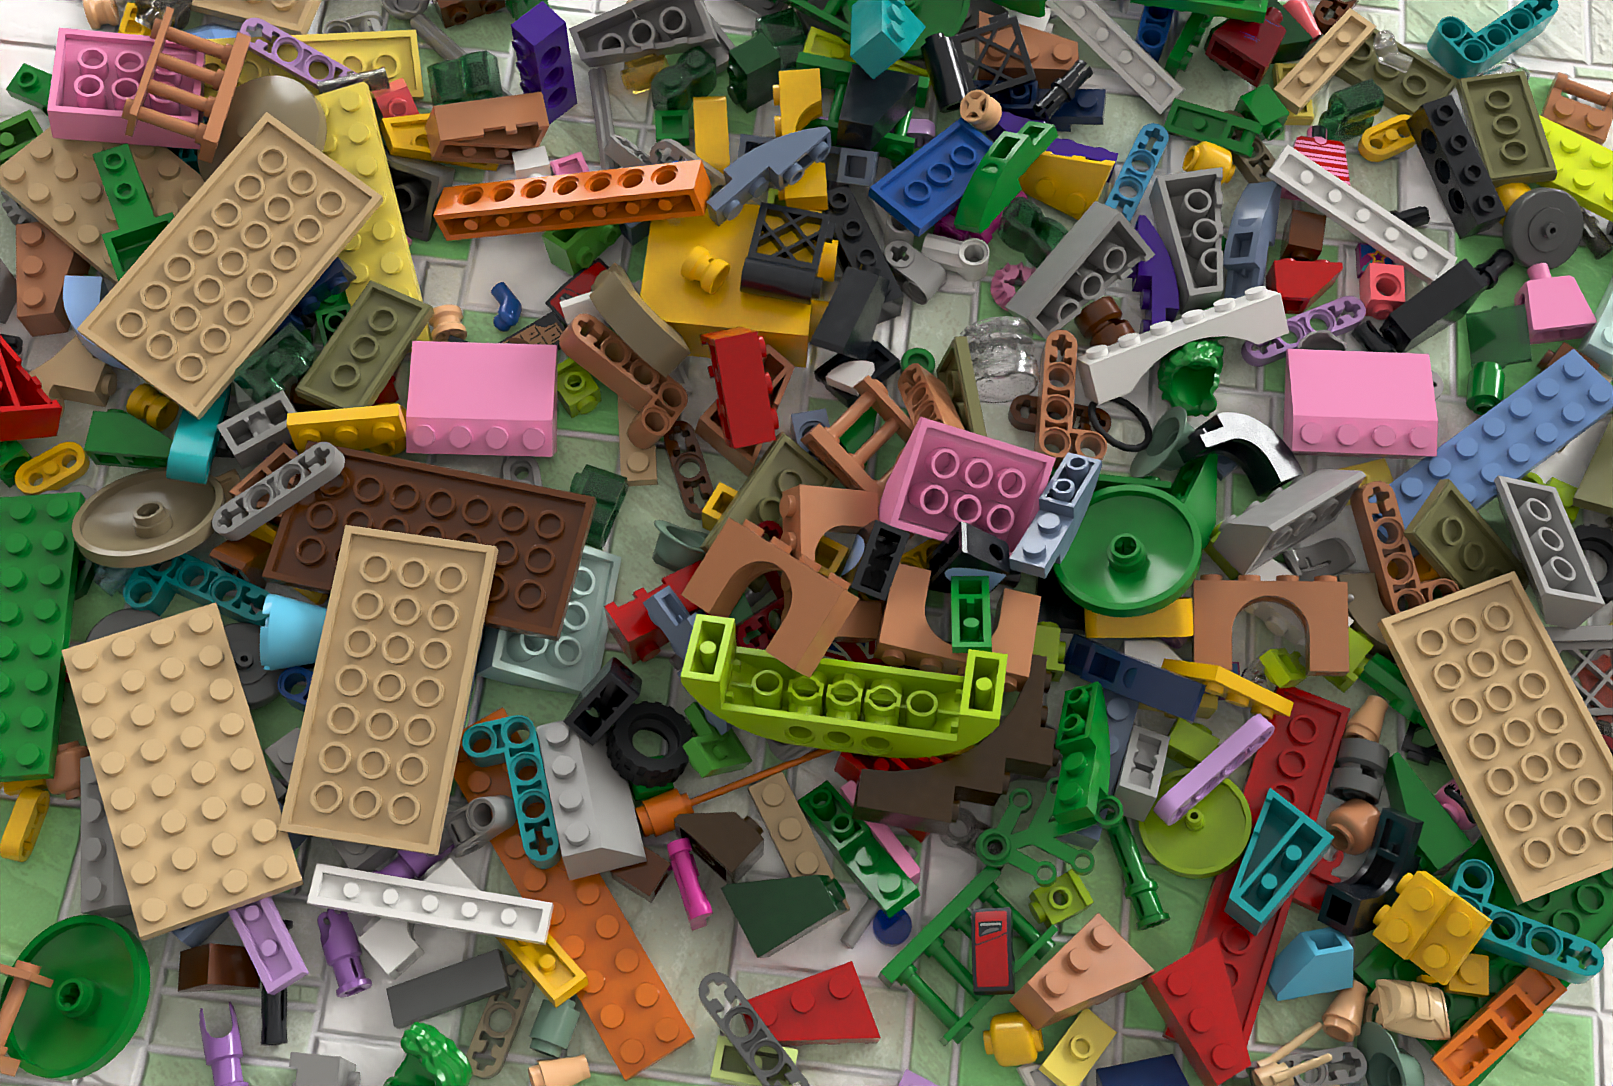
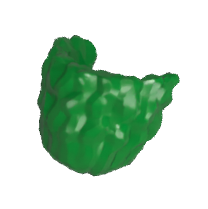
M1206 337L1188 342L1164 355L1159 361L1157 372L1158 388L1163 392L1161 395L1162 400L1168 401L1172 408L1177 406L1184 408L1187 416L1197 417L1202 414L1204 417H1208L1210 413L1215 411L1217 400L1213 394L1220 382L1224 346L1219 344L1217 340Z
M414 1022L409 1030L404 1031L400 1042L401 1048L407 1055L400 1067L395 1071L394 1076L386 1079L383 1086H468L472 1077V1068L466 1055L456 1047L453 1040L445 1037L432 1025Z

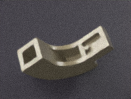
M616 262L596 277L594 284L591 286L593 292L589 295L596 309L635 353L666 378L691 353L682 335L663 321L643 301L633 287L626 271Z
M1375 572L1339 574L1337 582H1348V594L1354 596V600L1348 605V616L1354 620L1350 628L1363 633L1371 640L1374 646L1368 652L1369 654L1374 656L1376 653H1379L1392 663L1397 664L1377 625L1381 619L1392 615L1381 602Z

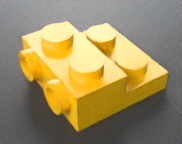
M1417 871L1414 875L1407 873L1395 888V891L1400 895L1392 907L1386 904L1375 915L1373 923L1377 925V928L1372 935L1404 960H1411L1441 985H1447L1493 921L1427 871Z

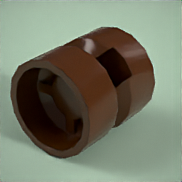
M1111 296L1102 297L1090 303L1074 319V323L1083 337L1091 339L1090 347L1097 345L1110 346L1118 343V338L1121 336L1136 333L1128 320H1121L1122 311Z

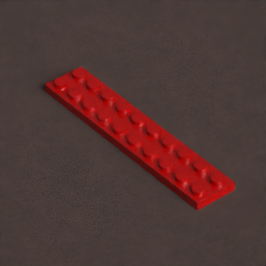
M1278 686L1275 687L1274 693L1294 702L1290 717L1274 714L1272 719H1267L1275 727V730L1268 741L1253 754L1242 788V793L1251 811V836L1269 788L1277 792L1314 822L1317 821L1349 717L1350 708L1296 687L1281 689ZM1244 853L1233 867L1214 876L1190 952L1210 940L1218 938L1247 1046L1294 892L1255 937L1224 912L1244 858ZM1166 1025L1162 1037L1177 1043Z

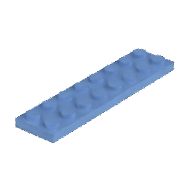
M1572 349L1437 449L1436 457H1425L1389 484L1395 493L1405 530L1439 480L1450 479L1475 510H1480L1497 497L1494 479L1498 475L1520 480L1613 411V386L1575 349ZM1375 495L1368 499L1370 503L1377 502ZM1382 514L1372 515L1373 520L1382 518ZM1380 525L1377 530V536L1383 543L1388 539V532ZM1408 540L1414 559L1420 553Z

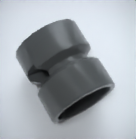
M1342 739L1336 758L1340 768H1336L1333 771L1329 788L1330 794L1342 801L1357 798L1377 805L1380 801L1383 780L1379 776L1386 773L1390 756L1389 750L1385 746L1367 739Z

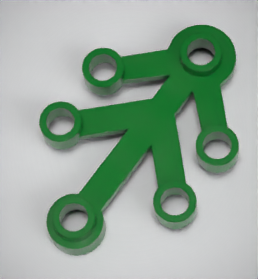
M1055 776L1047 782L1046 794L1028 828L1012 834L1020 815L1027 813L1033 805L1031 793L1025 788H1016L1009 795V805L997 828L987 829L979 835L975 846L977 856L986 866L998 868L1010 864L1033 876L1039 886L1050 887L1057 879L1055 866L1048 861L1037 862L1018 851V849L1033 845L1070 864L1076 874L1081 876L1088 875L1095 866L1092 853L1084 849L1077 850L1055 838L1096 825L1103 829H1113L1122 822L1123 805L1118 798L1108 795L1098 799L1094 817L1060 825L1057 820L1050 822L1056 795L1050 789L1054 784H1058L1059 776ZM1018 795H1024L1028 798L1027 804L1022 807L1016 806L1013 801ZM1105 808H1109L1115 812V816L1111 820H1105L1100 816V812ZM992 843H1000L1003 846L1001 853L997 855L989 853L988 848ZM1078 857H1087L1090 860V865L1085 869L1078 868L1075 864ZM1042 868H1048L1053 874L1050 879L1041 880L1037 876L1038 871Z

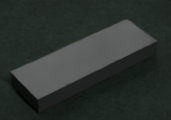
M495 949L386 988L393 1025L397 1029L412 1025L414 1022H421L511 989L503 952Z

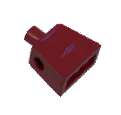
M1268 7L1264 24L1244 22L1231 18L1212 34L1205 55L1257 88L1278 52L1287 32L1285 27L1280 25L1283 20L1282 13L1275 7Z

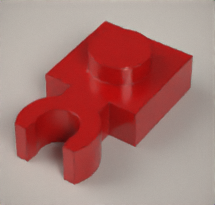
M1338 850L1335 852L1332 861H1327L1322 857L1295 889L1292 899L1293 903L1319 914L1327 884L1341 882V878L1331 873L1333 869L1342 863L1344 858L1343 851Z

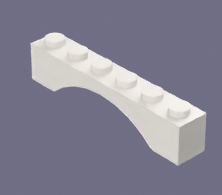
M1265 286L1253 287L1246 290L1245 295L1242 297L1218 300L1213 303L1214 307L1207 310H1191L1182 314V319L1172 323L1170 321L1159 322L1150 326V331L1145 333L1126 334L1118 338V343L1110 346L1097 345L1087 349L1085 355L1077 357V367L1085 398L1097 404H1102L1131 393L1140 378L1156 361L1171 350L1194 340L1206 337L1228 336L1244 339L1259 345L1288 334L1289 329L1281 293L1268 290Z

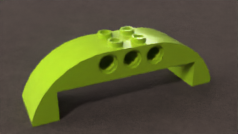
M696 614L680 679L689 694L707 710L735 727L760 737L798 746L870 756L923 758L940 756L967 748L990 735L999 726L1008 654L968 649L965 676L822 658L809 678L791 669L765 650L736 646L734 618Z

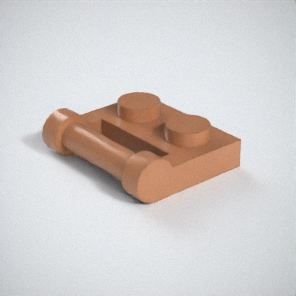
M1558 72L1550 86L1540 116L1599 145H1603L1613 120V92L1607 94L1569 80L1568 75ZM1565 92L1603 106L1602 110L1561 96V93Z

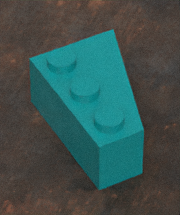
M858 0L852 5L850 56L872 79H875L906 54L926 26L905 5L904 0Z
M1269 788L1224 912L1256 937L1327 853L1334 836L1273 789Z

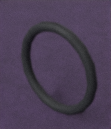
M1122 397L1109 401L1126 407L1138 418L1145 431L1143 442L1137 445H1130L1114 439L1102 428L1095 415V409L1098 404L1093 401L1089 403L1088 417L1091 425L1096 432L1105 438L1107 443L1126 452H1139L1147 449L1152 441V429L1148 419L1138 407Z

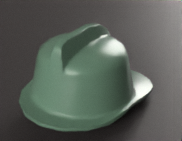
M1180 406L1173 407L1158 420L1152 431L1151 443L1147 449L1139 451L1132 461L1130 475L1133 478H1144L1153 473L1157 468L1167 471L1178 470L1186 464L1183 463L1177 450L1189 443L1187 437L1194 433L1195 429L1187 422V412L1184 408Z
M663 520L654 521V526L660 531L652 555V559L656 564L676 572L704 559L707 553L700 546L709 534L681 528Z
M1366 1022L1361 1026V1033L1357 1036V1049L1364 1055L1367 1061L1365 1077L1368 1086H1425L1423 1070L1418 1060L1403 1048L1396 1047L1392 1036L1383 1026L1377 1022Z

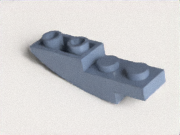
M825 126L789 133L770 140L735 160L723 170L726 185L706 202L709 217L720 226L724 221L734 219L741 212L743 205L751 198L760 197L767 190L770 182L779 191L788 184L794 185L797 183L811 164L821 162L831 150V131Z
M1275 181L1247 184L1237 203L1229 227L1223 257V266L1228 270L1224 298L1236 299L1244 296L1245 291L1250 288L1264 286L1268 247L1275 245L1282 186Z
M1069 452L1066 454L1039 498L1038 513L1009 558L1010 569L1045 579L1054 563L1061 564L1078 532L1091 501L1102 468V460Z
M668 585L644 601L643 605L648 610L651 621L660 627L669 639L673 651L685 660L696 614L706 615L703 609H699L690 615ZM680 670L677 673L679 677L681 676L682 670ZM699 703L704 710L707 721L716 727L721 735L734 726L720 719Z

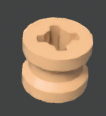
M83 0L86 18L92 30L100 29L104 24H110L111 26L120 25V16L115 0Z
M976 89L970 91L962 99L960 114L965 121L977 129L987 131L994 128L1000 121L1002 107L998 101L984 91Z
M451 304L433 308L434 314L429 320V325L434 328L431 333L433 341L447 342L450 335L463 340L466 339L467 331L465 326L461 324L463 314L459 306Z

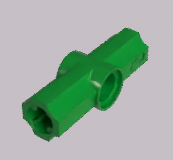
M1376 653L1364 666L1363 672L1358 676L1359 679L1389 701L1388 704L1414 724L1419 723L1431 733L1399 667L1385 656Z

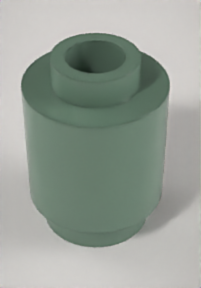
M543 999L529 1035L532 1038L529 1048L554 1058H560L562 1050H567L580 1016V1012L574 1010L576 1002L568 999L555 1008L549 1000Z

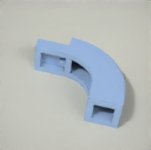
M65 275L63 286L64 307L82 345L102 362L120 369L129 370L81 335L77 330L109 293L103 277Z

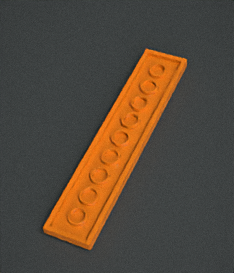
M504 708L498 709L463 729L462 737L465 731L475 724L508 717ZM514 732L510 741L515 744L523 743L518 732ZM461 737L454 778L468 803L479 797L506 795L513 799L506 763L489 767L474 765L469 760L462 746ZM478 740L473 746V751L476 753L487 751L490 748L491 740ZM533 766L522 768L519 771L518 778L523 781L533 779L537 773V768ZM539 802L530 804L526 809L525 815L529 818H537L544 813L545 805ZM516 819L511 828L490 840L521 897L553 903L548 932L587 976L588 985L576 994L625 1081L630 1080L695 1039L600 873L569 881L562 856L560 861L549 869L535 867L528 859L523 848L518 819ZM535 831L540 845L537 850L540 855H545L549 845L545 840L543 831Z

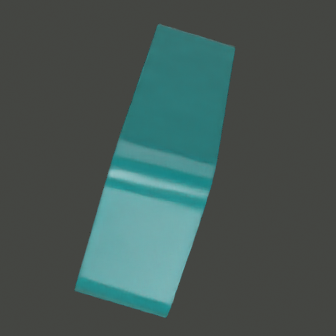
M1524 0L1477 33H1474L1459 18L1453 16L1444 17L1439 21L1427 43V50L1449 74L1457 79L1480 76L1540 35L1557 12L1559 7L1558 1Z
M231 384L200 420L183 409L168 456L167 479L206 485L220 437V431L216 425L222 423L224 416L227 414Z
M186 553L161 563L136 567L123 590V598L131 608L139 611L149 610L159 616L164 613L177 593L203 606L216 602L220 614L238 622H249L265 626L266 618L270 617V614H262L265 598L271 593ZM172 561L168 569L158 571L163 563ZM204 576L203 581L199 585L190 586L194 578ZM237 591L233 599L222 601L227 592ZM152 592V596L148 601L139 603L140 598L144 594ZM252 603L255 608H258L262 611H258L257 613H255L250 604Z
M513 715L469 727L462 737V746L469 760L479 767H489L502 763L507 765L523 848L528 859L535 867L540 869H549L555 866L560 861L562 853L538 734L533 722L526 716ZM526 730L530 735L525 742L515 744L510 741L514 732ZM478 740H491L490 748L483 753L473 751V746ZM526 766L536 767L537 773L533 779L523 781L518 778L519 771ZM539 802L545 805L544 813L541 816L529 818L525 815L526 809L530 804ZM535 831H543L545 840L549 845L545 855H540L537 850L540 845Z
M1478 859L1466 860L1454 873L1448 888L1493 921L1491 924L1504 926L1509 934L1508 940L1499 939L1492 933L1490 925L1475 945L1476 947L1573 984L1586 983L1601 971L1604 966V956L1596 944L1487 903L1494 883L1493 871L1487 863ZM1463 874H1473L1480 880L1481 888L1469 887L1464 882ZM1531 939L1543 941L1548 947L1549 954L1540 955L1532 948ZM1559 955L1560 957H1563L1561 961L1557 960ZM1577 955L1582 957V964L1586 966L1585 969L1578 967L1579 960L1575 958Z

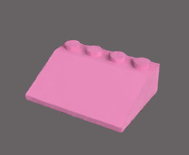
M59 28L47 108L53 138L198 150L201 145L194 143L195 139L140 120L137 122L133 137L125 135L128 120L121 118L127 97L135 98L155 42L154 39L145 35ZM166 40L162 53L205 68L204 53ZM157 66L153 80L204 97V82ZM150 93L147 94L143 107L199 125L200 122L203 123L202 111Z
M412 341L406 412V453L553 457L557 452L558 345Z
M1286 349L1283 441L1294 455L1416 460L1437 456L1438 417L1429 354Z
M920 417L886 483L878 508L879 521L898 529L941 541L963 521L1005 541L1009 546L1010 558L1039 511V498L1048 484L1056 458Z

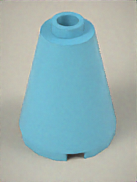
M268 594L265 598L262 614H270V617L266 618L265 626L260 627L261 665L264 666V670L273 671L315 663L327 608L277 594Z

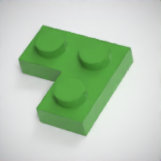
M693 702L684 710L697 737H692L682 747L689 756L690 765L702 778L742 770L752 762L751 757L732 728L721 735L717 728L707 721L704 710L698 702Z

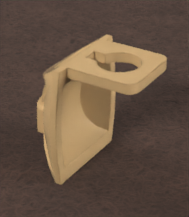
M1379 979L1375 981L1376 988L1364 1003L1363 1024L1372 1022V1011L1374 1006L1377 1005L1379 1010L1376 1013L1375 1022L1386 1030L1419 1039H1451L1444 993L1441 989L1424 983L1405 980Z

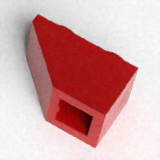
M1292 258L1274 260L1265 277L1266 289L1281 293L1285 314H1301L1333 286L1343 269V263L1330 262L1325 259L1315 261H1296Z

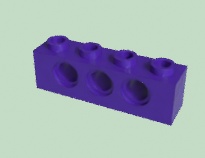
M541 1L511 24L512 46L516 51V67L520 72V87L523 94L542 91L550 125L577 104V96L566 22L547 4Z

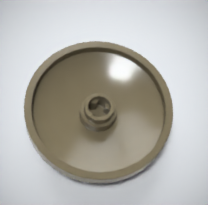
M284 76L259 77L238 86L235 90L212 164L199 160L200 150H197L198 167L204 182L266 112L323 152L327 134V123L324 110L318 99L304 85Z
M167 467L148 469L125 476L106 485L82 504L73 519V537L81 554L88 560L102 566L134 568L173 559L197 547L215 532L212 527L213 516L222 505L227 503L221 484L211 474H209L206 485L167 479Z

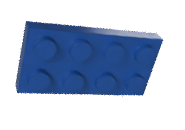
M961 117L869 188L868 196L915 236L919 237L960 204L974 171L993 142Z

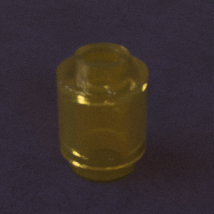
M653 53L624 62L625 69L620 71L625 89H631L634 95L664 86L666 81L672 79L670 67L664 54L656 55Z

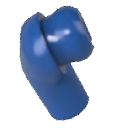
M500 282L491 290V294L500 304L498 315L494 317L493 324L498 330L507 332L511 326H515L518 323L522 312V305L504 282Z

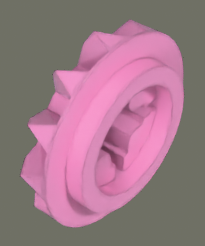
M1020 262L1018 265L1007 263L1004 268L996 270L990 287L991 295L996 304L1008 311L1005 305L1016 294L1015 287L1012 285L1019 278L1023 286L1035 272L1036 268L1026 267L1023 262Z

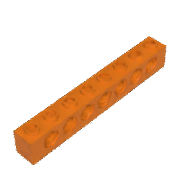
M691 160L443 188L433 217L446 241L703 216L705 215L706 202L709 199L712 185L702 160Z

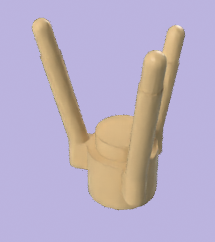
M1321 1022L1315 1023L1271 1056L1257 1061L1258 1068L1252 1070L1255 1086H1294L1293 1077L1332 1061V1055L1327 1053L1291 1068H1288L1284 1062L1281 1064L1277 1063L1313 1037L1314 1034L1323 1028V1024Z

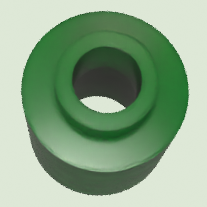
M1491 361L1479 362L1469 372L1466 405L1478 415H1484L1504 399L1505 374L1502 372V367L1499 364Z

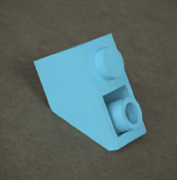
M1332 927L1300 932L1273 960L1266 984L1277 1001L1353 988L1354 949L1345 935Z

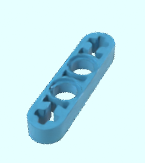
M1147 124L1140 130L1105 205L1117 209V206L1123 208L1122 214L1129 223L1132 221L1168 143V132L1160 124ZM1154 137L1157 141L1154 143L1151 152L1145 150L1148 140ZM1137 160L1144 161L1149 166V170L1139 172L1132 167V162ZM1123 186H1130L1136 191L1137 195L1133 198H1127L1120 193L1119 189Z

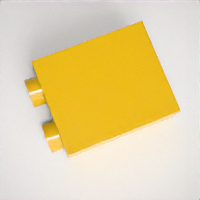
M744 204L741 212L734 219L726 220L720 226L709 217L707 207L703 216L651 221L640 297L663 321L682 335L691 352L688 356L711 358L709 346H702L700 334L744 327L757 331L758 336L763 337L765 345L769 344L795 367L806 368L809 342H811L812 336L830 301L812 300L811 305L740 292L742 270L745 258L748 256L760 205ZM766 215L765 222L772 230L786 224L782 218ZM805 223L799 227L808 237L819 231L821 225ZM792 231L778 237L786 247L800 241ZM832 240V243L825 242L817 274V277L823 278V281L834 282L838 240ZM770 241L758 247L757 253L772 255L779 250ZM699 245L708 250L714 260L720 258L730 264V272L721 288L712 295L701 288L700 282H691L681 275V268L685 259ZM806 248L792 254L798 261L812 263L813 256Z

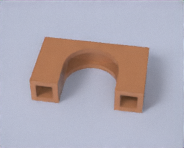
M801 484L782 492L779 505L780 514L783 517V534L780 540L793 548L789 554L799 560L803 554L815 561L817 544L826 532L857 534L861 528L873 520L879 521L878 492ZM784 571L781 575V588L784 591V609L781 615V623L787 616L792 601L791 584ZM858 600L833 642L867 643L877 640L881 620V602Z
M729 517L681 595L713 616L728 618L748 585L755 578L770 571H784L792 588L791 606L787 616L765 651L791 669L810 678L859 598L847 591L851 585L849 582L832 572L828 578L818 573L822 567L820 564L803 554L797 560L789 555L793 549L791 546L775 536L768 542L761 537L765 530L747 519L741 525Z
M899 563L886 601H884L873 658L881 659L890 666L906 665L919 668L920 671L965 676L968 653H952V645L940 639L931 630L926 620L925 603L931 570ZM1004 588L996 606L991 636L992 652L1008 654L1003 692H1021L1030 674L1041 596Z
M1218 574L1201 575L1200 580L1193 581L1191 586L1194 633L1192 636V662L1218 665L1232 671V627L1235 617L1244 608L1252 604L1274 602L1290 609L1303 626L1305 633L1306 676H1345L1349 672L1348 582H1337V576L1331 575L1315 576L1314 581H1299V576L1279 575L1276 576V581H1261V576L1239 575L1238 580H1223V576Z

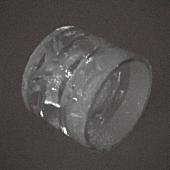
M1009 316L992 317L977 321L967 326L960 333V336H967L980 402L991 404L1013 401L1017 396L1030 395L1038 389L1040 377L1037 360L1033 355L1035 344L1032 340L1033 331L1029 322L1021 318Z

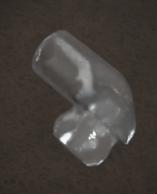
M1382 30L1377 33L1373 44L1378 61L1403 73H1407L1413 58L1398 52L1396 40L1391 31Z

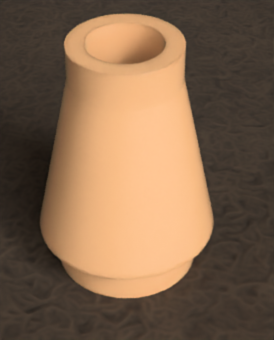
M1375 695L1368 696L1365 703L1347 721L1343 739L1361 738L1379 743L1385 713L1389 707L1388 703L1381 697Z
M1353 980V988L1340 990L1322 1016L1324 1022L1322 1029L1327 1035L1342 1042H1352L1355 1036L1360 1035L1365 997L1368 992L1365 985Z
M584 1054L576 1057L537 1060V1065L528 1068L531 1086H574L582 1080L591 1078L588 1062Z

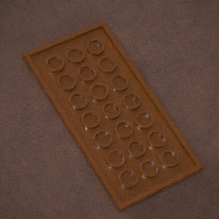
M308 440L304 451L319 442ZM335 446L345 458L344 468L341 473L283 512L262 574V578L266 582L330 595L345 525L492 545L497 547L498 555L483 626L559 642L597 502L593 496ZM296 474L292 488L299 483L301 474Z

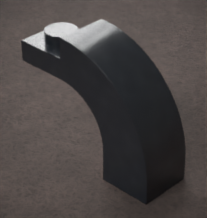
M1223 412L1216 414L1196 428L1195 432L1187 437L1189 443L1177 450L1183 463L1209 454H1220L1230 458L1244 471L1257 496L1283 487L1304 473L1290 448L1272 429L1259 420L1241 413Z
M1382 808L1375 836L1364 863L1348 880L1327 884L1317 920L1349 937L1359 936L1375 929L1377 925L1373 923V919L1377 912L1386 904L1392 907L1400 894L1395 891L1399 881L1407 873L1414 875L1418 869L1421 857L1415 855L1424 822L1394 808Z

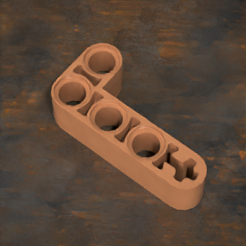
M579 314L562 332L559 338V345L562 351L639 411L627 429L630 442L640 449L653 447L671 429L688 402L686 390L669 375L665 378L616 333L590 314Z
M1056 330L1050 333L1040 357L1034 451L1056 458L1053 465L1054 469H1058L1068 452L1085 456L1080 449L1087 448L1096 455L1090 458L1103 460L1107 451V442L1098 432L1072 429L1078 345L1075 336L1066 330ZM1058 350L1060 355L1063 356L1061 362H1056ZM1050 380L1060 381L1064 387H1056L1050 383ZM1047 413H1058L1062 417V419H1052L1048 416ZM1045 445H1055L1060 452L1052 453L1046 449Z
M918 363L909 365L902 372L898 380V389L914 428L919 418L923 417L965 430L945 384ZM903 448V449L901 450V452L898 454V456H897V458H896L895 465H896V463H897V461H898V459H899V457H900L902 451L904 450V448Z
M1374 481L1361 485L1354 491L1350 498L1351 508L1370 573L1375 572L1381 602L1391 615L1400 613L1397 602L1401 596L1407 600L1408 609L1433 601L1432 593L1435 587L1441 590L1442 597L1460 591L1458 585L1447 578L1420 582L1408 539L1403 534L1405 528L1396 496L1390 485L1382 481ZM1375 495L1377 502L1370 503L1368 496ZM1382 514V518L1373 520L1372 515ZM1380 525L1388 532V539L1385 543H1382L1377 536V530ZM1390 561H1393L1398 567V574L1395 579L1389 576L1387 572V566Z

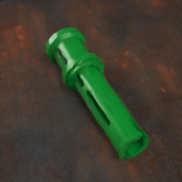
M1115 812L1106 815L1105 820L1113 819ZM1123 815L1122 822L1117 827L1106 829L1127 885L1124 888L1125 898L1131 900L1138 919L1136 927L1137 930L1141 931L1169 921L1170 916L1169 913L1164 912L1156 893L1158 884L1153 878H1149L1128 820Z

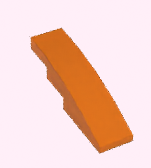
M1526 966L1480 1008L1430 1060L1453 1086H1468L1520 1040L1518 1037L1544 1015L1542 1012L1564 994L1567 989L1556 977Z

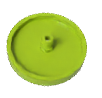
M1183 768L1161 777L1157 799L1144 822L1138 821L1141 840L1150 857L1166 871L1190 879L1214 877L1233 867L1245 853L1251 838V811L1242 791L1230 779L1226 778L1192 809L1188 810L1181 819L1168 826L1153 810L1161 797L1194 769Z

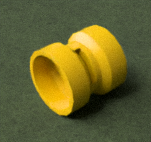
M700 245L696 246L688 254L681 268V275L691 282H700L701 288L711 295L721 288L730 272V264L720 258L714 260L710 252Z
M143 383L136 387L130 394L126 404V411L137 419H146L147 424L157 431H163L168 428L175 420L179 410V405L165 395H160L159 391L148 383Z

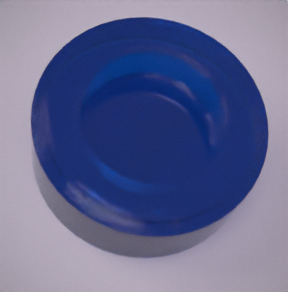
M880 909L872 923L875 938L881 944L889 947L899 946L904 943L912 929L911 918L904 909L897 912L891 918H888Z

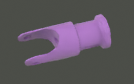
M452 844L440 855L434 857L423 853L398 850V856L382 870H374L372 873L413 879L414 877L421 878L432 865L441 861L452 852L455 846Z
M327 909V912H323L318 916L317 922L327 965L333 967L339 987L336 990V995L340 998L356 995L373 985L371 979L366 978L360 960L362 949L347 912L340 911V914H336L333 909ZM324 919H328L330 923L328 925L325 924Z
M231 1001L229 1002L232 1030L222 1038H214L206 1031L203 1009L200 1008L199 1025L206 1065L212 1068L214 1085L249 1086V1083L243 1080L240 1059L244 1054L237 1015Z

